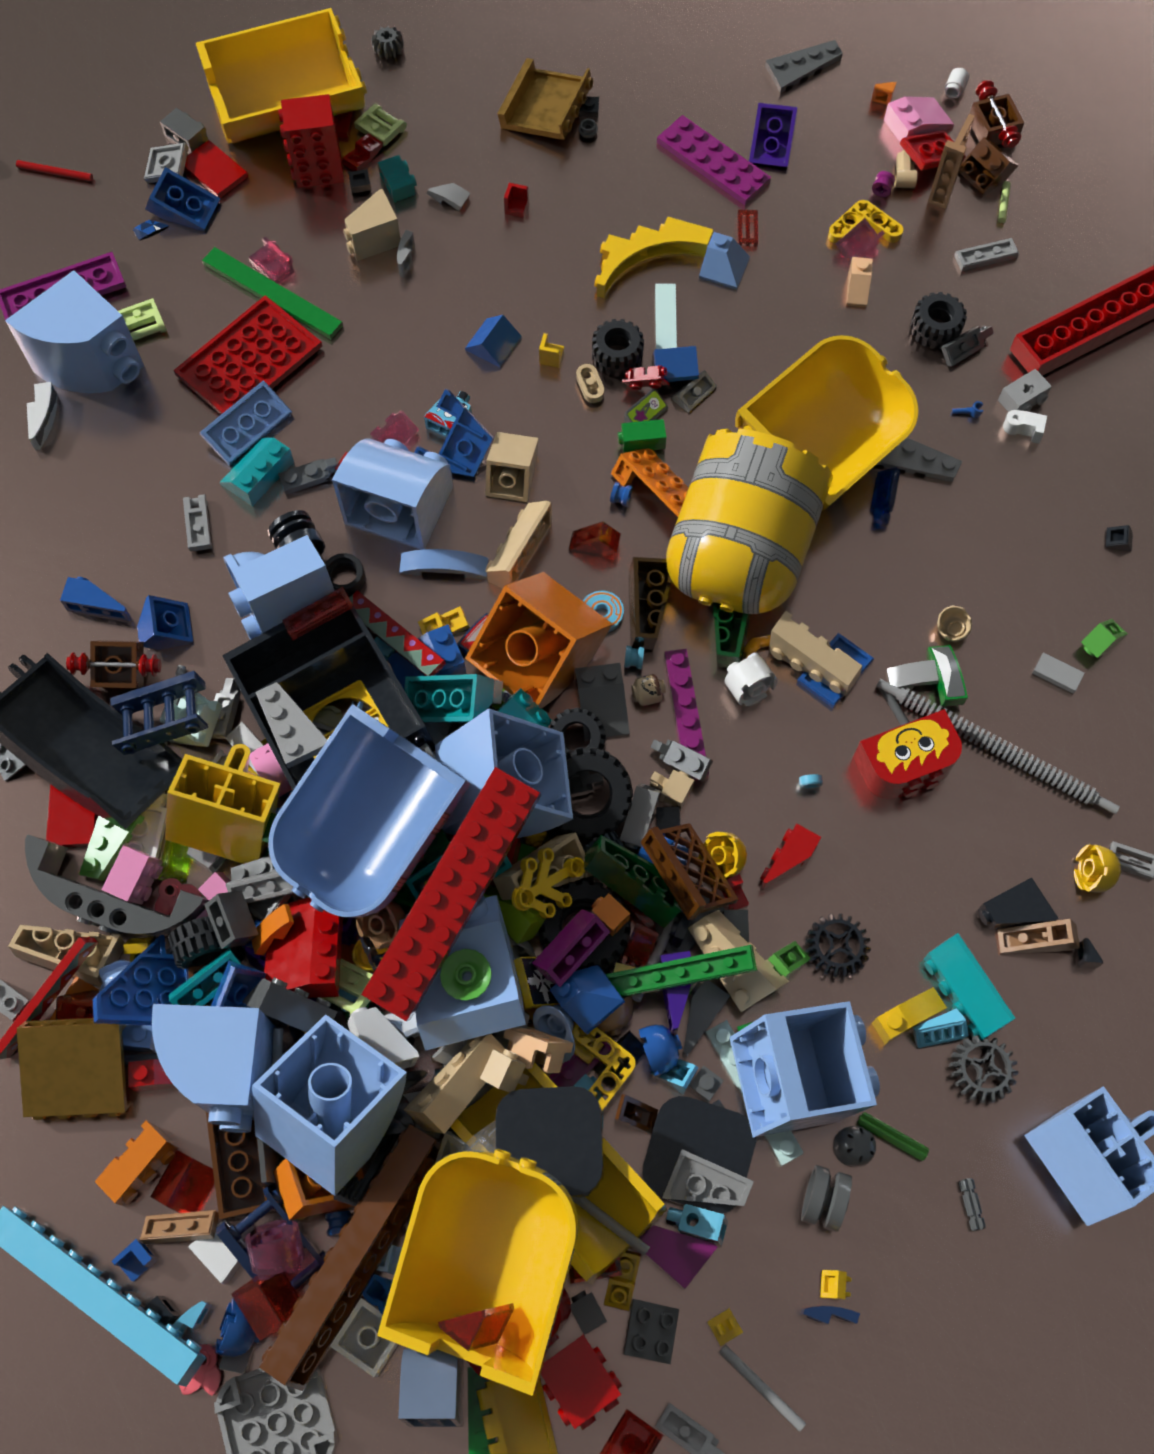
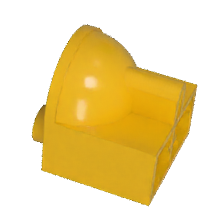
M236 744L231 748L224 765L185 754L167 792L165 840L243 864L263 857L268 845L267 842L262 841L270 814H276L280 783L256 776L248 771L250 749L244 744Z

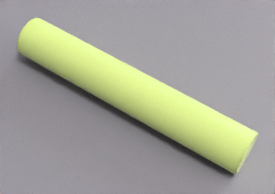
M1009 181L1003 182L998 216L999 223H1005L1007 218L1011 186Z

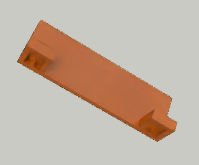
M647 448L620 454L611 472L613 477L622 486L626 487L631 484L635 475H637L678 517L689 489L684 481L652 449Z

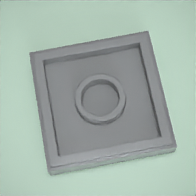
M179 143L150 148L144 180L147 183L158 182L165 167L183 177L189 148L187 144Z

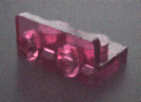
M265 236L262 238L264 246L248 258L250 263L264 276L279 284L294 273L293 260L287 252L284 253L280 250L275 241H270Z
M401 410L397 415L393 412L384 420L387 424L382 429L380 426L376 427L370 435L372 436L371 439L382 443L387 439H394L404 444L419 429Z

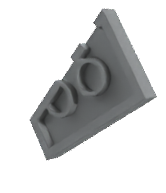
M682 1149L662 1198L744 1206L754 1181Z

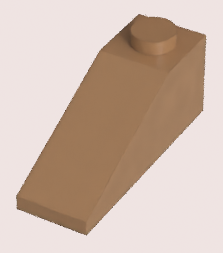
M1071 919L997 930L1001 954L1058 952L1080 948L1077 925Z

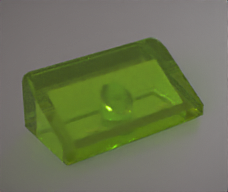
M166 840L162 855L163 863L161 866L163 869L157 879L175 878L182 883L185 882L190 857L187 855V846Z

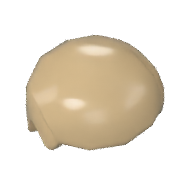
M952 605L944 608L939 614L937 621L939 633L947 641L959 642L964 640L971 633L972 619L963 607Z

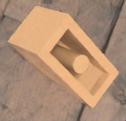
M852 257L848 272L847 306L867 307L873 259Z

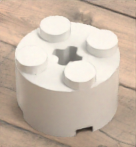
M752 653L740 663L734 662L727 668L729 673L725 677L726 686L741 706L742 703L745 706H751L760 702L768 696L766 691L770 687L774 690L778 683L777 677L758 653Z

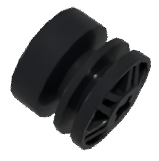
M295 510L287 512L275 519L268 528L267 533L276 549L308 535L319 556L324 552L325 543L316 530L309 513L306 511Z

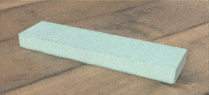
M655 284L656 349L677 348L676 284Z

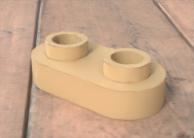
M590 364L581 365L577 369L576 378L584 398L590 403L600 402L604 397V386L597 369Z

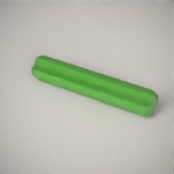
M863 1112L860 1115L858 1125L921 1161L926 1159L929 1153L928 1147L867 1112Z

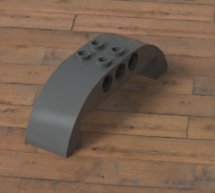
M28 834L25 838L27 866L39 891L58 908L78 916V922L97 926L102 931L120 935L124 932L148 937L169 936L180 925L196 919L206 909L204 904L209 901L202 896L180 890L171 916L136 903L127 902L109 893L57 875L67 852V847Z

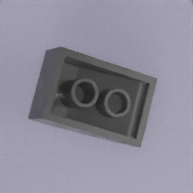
M620 663L575 668L579 708L589 710L600 719L605 728L606 739L629 736L630 731ZM582 725L584 740L590 741V732L586 726Z

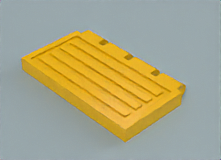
M540 1378L533 1396L491 1380L485 1382L486 1388L476 1391L480 1410L491 1409L490 1414L482 1416L487 1439L497 1437L498 1441L488 1445L490 1454H558Z

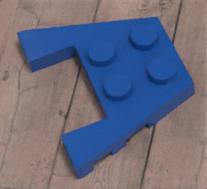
M445 389L436 407L451 414L456 419L439 455L443 456L448 464H450L451 473L474 477L494 437L450 390ZM418 446L414 453L424 456L429 451Z

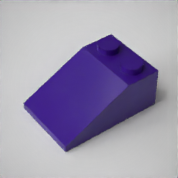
M758 103L749 162L752 164L788 168L798 107Z
M690 951L661 955L659 963L691 957ZM691 984L662 990L668 1026L673 1035L677 1034Z

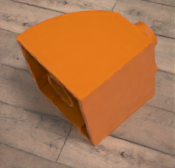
M542 572L503 587L465 659L489 678L503 681V689L511 695L521 688L542 709L574 681L575 668L586 667L613 624L546 573Z

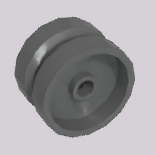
M815 1165L807 1186L801 1221L815 1225L823 1213V1227L838 1232L848 1208L852 1176L838 1172L834 1175L830 1184L831 1174L829 1168Z

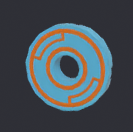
M603 590L595 591L584 598L583 602L595 611L599 608H604L608 611L603 616L613 624L608 633L619 626L624 617L623 603L619 597L612 592Z

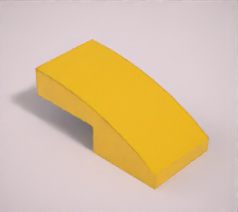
M461 606L442 615L437 612L418 621L423 635L445 625H449L453 635L470 628Z

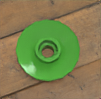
M471 949L458 950L448 956L441 967L440 973L441 984L447 994L463 1001L476 999L482 995L490 985L492 976L490 963L485 956ZM465 973H472L470 980H463Z

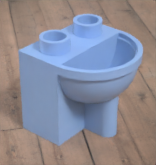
M308 535L267 554L242 552L223 557L237 588L228 594L240 618L248 614L251 615L241 620L250 640L335 594L326 566Z
M1104 1086L1059 1111L1024 1135L1087 1226L1136 1206L1154 1192V1155L1145 1144V1140L1154 1135V1111L1150 1110L1130 1119L1121 1111Z

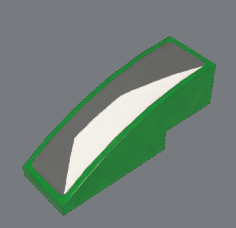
M951 645L928 647L929 659L935 660L939 681L934 685L935 690L938 689L941 706L964 705L968 695L958 660Z

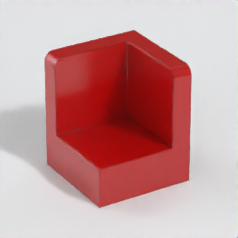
M509 182L504 195V212L507 215L524 218L529 204V189L527 186Z
M740 874L726 879L739 900L735 904L724 906L725 910H741L748 907L749 902L742 889L743 880ZM717 889L719 896L728 898L723 891Z

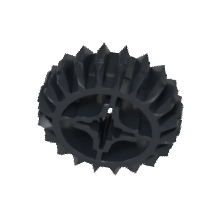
M839 913L837 919H835L833 914L828 915V920L822 916L819 919V923L814 922L812 924L813 930H808L807 932L810 938L805 940V944L810 947L806 949L805 953L813 955L809 959L810 963H818L815 970L818 971L821 967L825 969L823 972L824 976H827L830 971L834 979L838 977L839 972L843 979L847 978L848 972L854 976L857 973L856 968L862 970L864 967L863 962L869 960L866 954L870 953L871 948L866 946V944L870 942V938L862 937L866 934V929H858L861 924L860 921H857L855 924L850 923L852 921L851 916H848L846 921L843 920L842 913ZM839 929L845 932L843 934L838 935L833 933L832 931L829 932L827 930ZM819 937L824 939L823 942L827 946L828 950L825 955L820 950ZM851 937L856 945V956L852 953L853 950L848 944V940ZM844 939V941H843V943H842V947H839L838 949H835V950L831 953V951H832L833 948H834V944L836 945V944L840 943V942ZM835 957H839L844 961L847 960L848 962L835 963L830 960Z

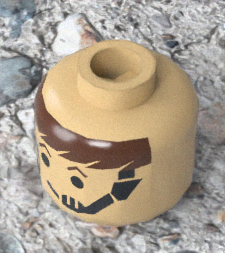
M655 674L638 677L635 679L634 684L631 685L634 701L639 702L642 706L661 702L662 694L666 693L664 681L659 680Z

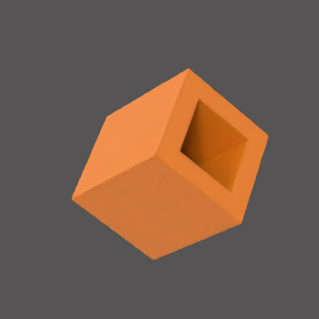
M609 893L604 898L600 896L592 905V914L597 915L610 931L609 934L612 937L630 920V913Z

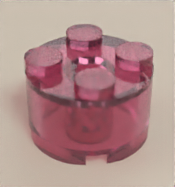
M286 1220L271 1221L256 1227L257 1233L250 1236V1232L246 1235L245 1242L251 1270L254 1274L258 1275L259 1280H268L275 1274L285 1271L293 1273L301 1268V1262L305 1254L299 1226L296 1221H292L293 1225L286 1224Z

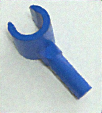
M976 401L972 407L952 409V414L966 413L970 414L973 418H978L984 411L978 410L982 407L983 403Z

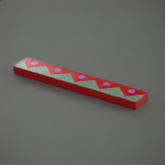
M358 590L349 598L366 628L425 676H434L446 665L440 656Z
M79 937L0 1039V1059L10 1058L18 1048L17 1027L25 1021H39L99 943L94 937Z

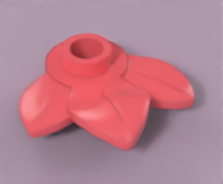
M175 878L165 879L159 886L160 896L155 903V911L171 915L180 890L199 896L202 895L192 884H182ZM170 885L174 887L172 895L167 893V887Z
M200 1345L202 1347L200 1353L206 1356L207 1361L202 1363L187 1387L180 1386L183 1395L192 1394L200 1387L211 1396L217 1392L221 1382V1372L216 1365L218 1354L215 1353V1348L212 1345Z

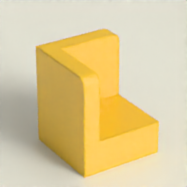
M544 333L539 347V364L560 368L564 346L548 343V334Z

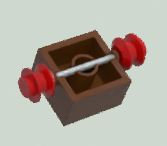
M991 80L982 81L975 91L976 95L979 96V101L973 102L970 114L975 115L971 127L979 142L985 137L996 145L1002 144L1005 148H1013L1021 140L1024 121L1010 94L995 97L998 90L994 87V82Z
M90 641V659L85 652L80 657H77L76 653L72 652L70 657L66 659V668L70 670L72 675H75L76 671H80L82 675H85L90 669V687H143L144 677L147 673L151 672L152 676L156 677L157 673L161 672L162 667L161 659H158L156 654L151 659H148L147 655L144 654V641Z

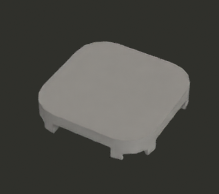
M318 1367L303 1391L284 1386L260 1368L231 1378L225 1382V1385L219 1391L214 1407L215 1414L217 1413L226 1454H334L337 1445V1430L323 1376Z

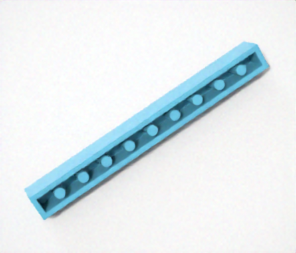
M5 1206L0 1209V1247L175 1384L187 1387L206 1359V1356L200 1353L202 1349L200 1345L191 1339H188L186 1342L179 1337L182 1332L169 1323L165 1326L159 1321L161 1316L150 1308L146 1311L140 1307L142 1301L134 1295L128 1293L125 1296L120 1291L122 1286L111 1278L108 1281L102 1278L101 1274L103 1271L91 1263L88 1266L82 1262L84 1257L75 1250L70 1249L68 1252L63 1248L65 1242L53 1234L49 1237L44 1233L46 1228L35 1220L31 1223L25 1219L28 1215L26 1212L16 1206L13 1209Z

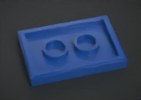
M837 633L829 643L833 650L839 648L862 665L860 677L874 661L872 656L840 633ZM804 672L797 682L831 708H834L844 697L842 693L833 692L829 686L822 682L814 681L808 675L809 673Z

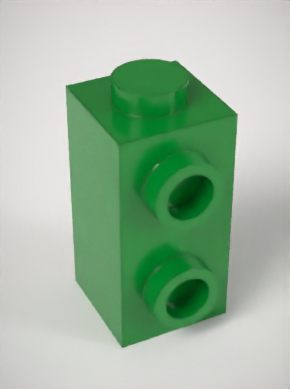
M664 419L621 423V432H618L617 436L618 444L623 446V453L647 448L652 450L666 449L667 437Z

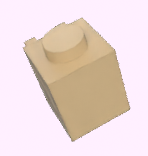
M675 770L672 771L669 779L655 771L650 779L651 786L662 790L660 801L671 807L680 806L681 811L693 788L694 779L683 771L677 772Z
M505 1049L503 1053L496 1050L492 1051L480 1079L498 1089L512 1092L515 1091L518 1083L526 1086L530 1076L523 1073L526 1064L517 1060L519 1055Z

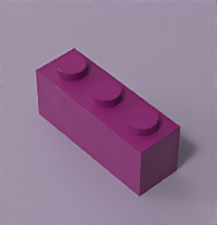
M581 909L532 964L546 980L561 987L610 931L597 915Z

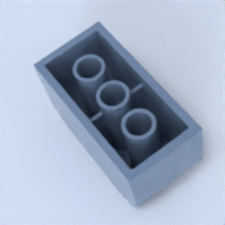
M404 1349L401 1362L398 1419L409 1427H463L464 1360L440 1350L425 1355L412 1349Z

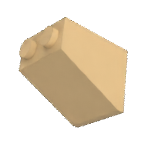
M383 189L378 190L344 219L346 228L343 229L346 240L349 241L346 243L350 255L354 254L357 261L399 246L401 239L398 220Z
M496 432L486 463L485 496L528 502L537 460L539 438Z

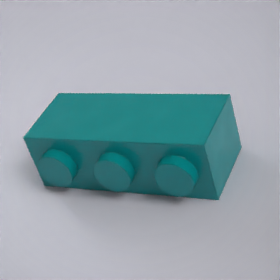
M230 948L226 949L170 993L169 1001L172 1005H205L215 997L228 961L242 964V962Z

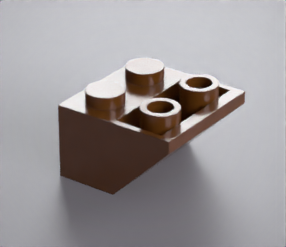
M983 137L962 162L959 173L980 193L985 195L1005 182L1018 165L994 142Z

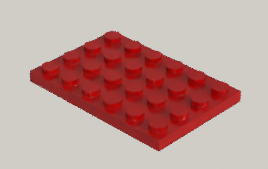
M265 295L173 371L182 382L219 414H223L263 380L273 389L323 346L317 337Z

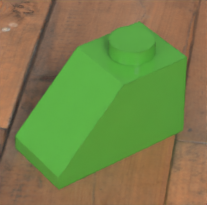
M1109 619L1099 623L1081 643L1085 646L1084 650L1089 655L1098 658L1106 654L1125 638L1128 633L1113 619Z
M794 941L775 952L768 960L774 965L773 969L780 976L784 975L788 979L808 963L810 957Z

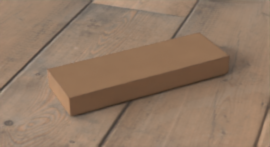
M216 1210L146 1216L140 1241L143 1244L214 1239L219 1214Z

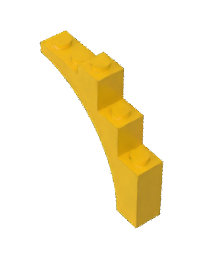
M667 217L665 224L660 225L659 231L638 225L636 232H632L630 240L609 234L606 242L603 241L600 248L602 272L601 275L596 276L594 287H597V296L605 298L612 284L624 272L645 260L673 254L705 257L708 244L713 235V229Z

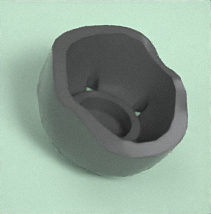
M849 1126L841 1129L836 1134L834 1151L841 1163L847 1166L860 1167L868 1164L874 1158L876 1141L867 1129L859 1126Z

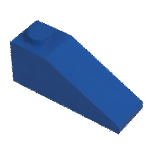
M84 577L67 578L60 598L66 610L126 621L131 620L129 612L123 605Z

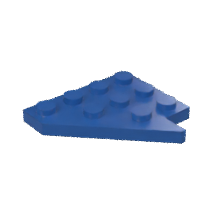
M160 935L93 998L94 1023L152 1026L153 1004L172 1005L169 1001V994L189 979L188 969L176 966L173 954H166L164 935Z

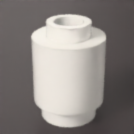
M955 68L952 70L945 85V93L948 97L956 99L963 94L970 77L965 69Z

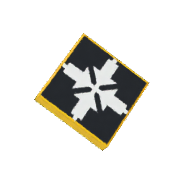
M520 957L514 960L526 1009L559 1004L550 991L555 984L546 980L532 964L537 957Z

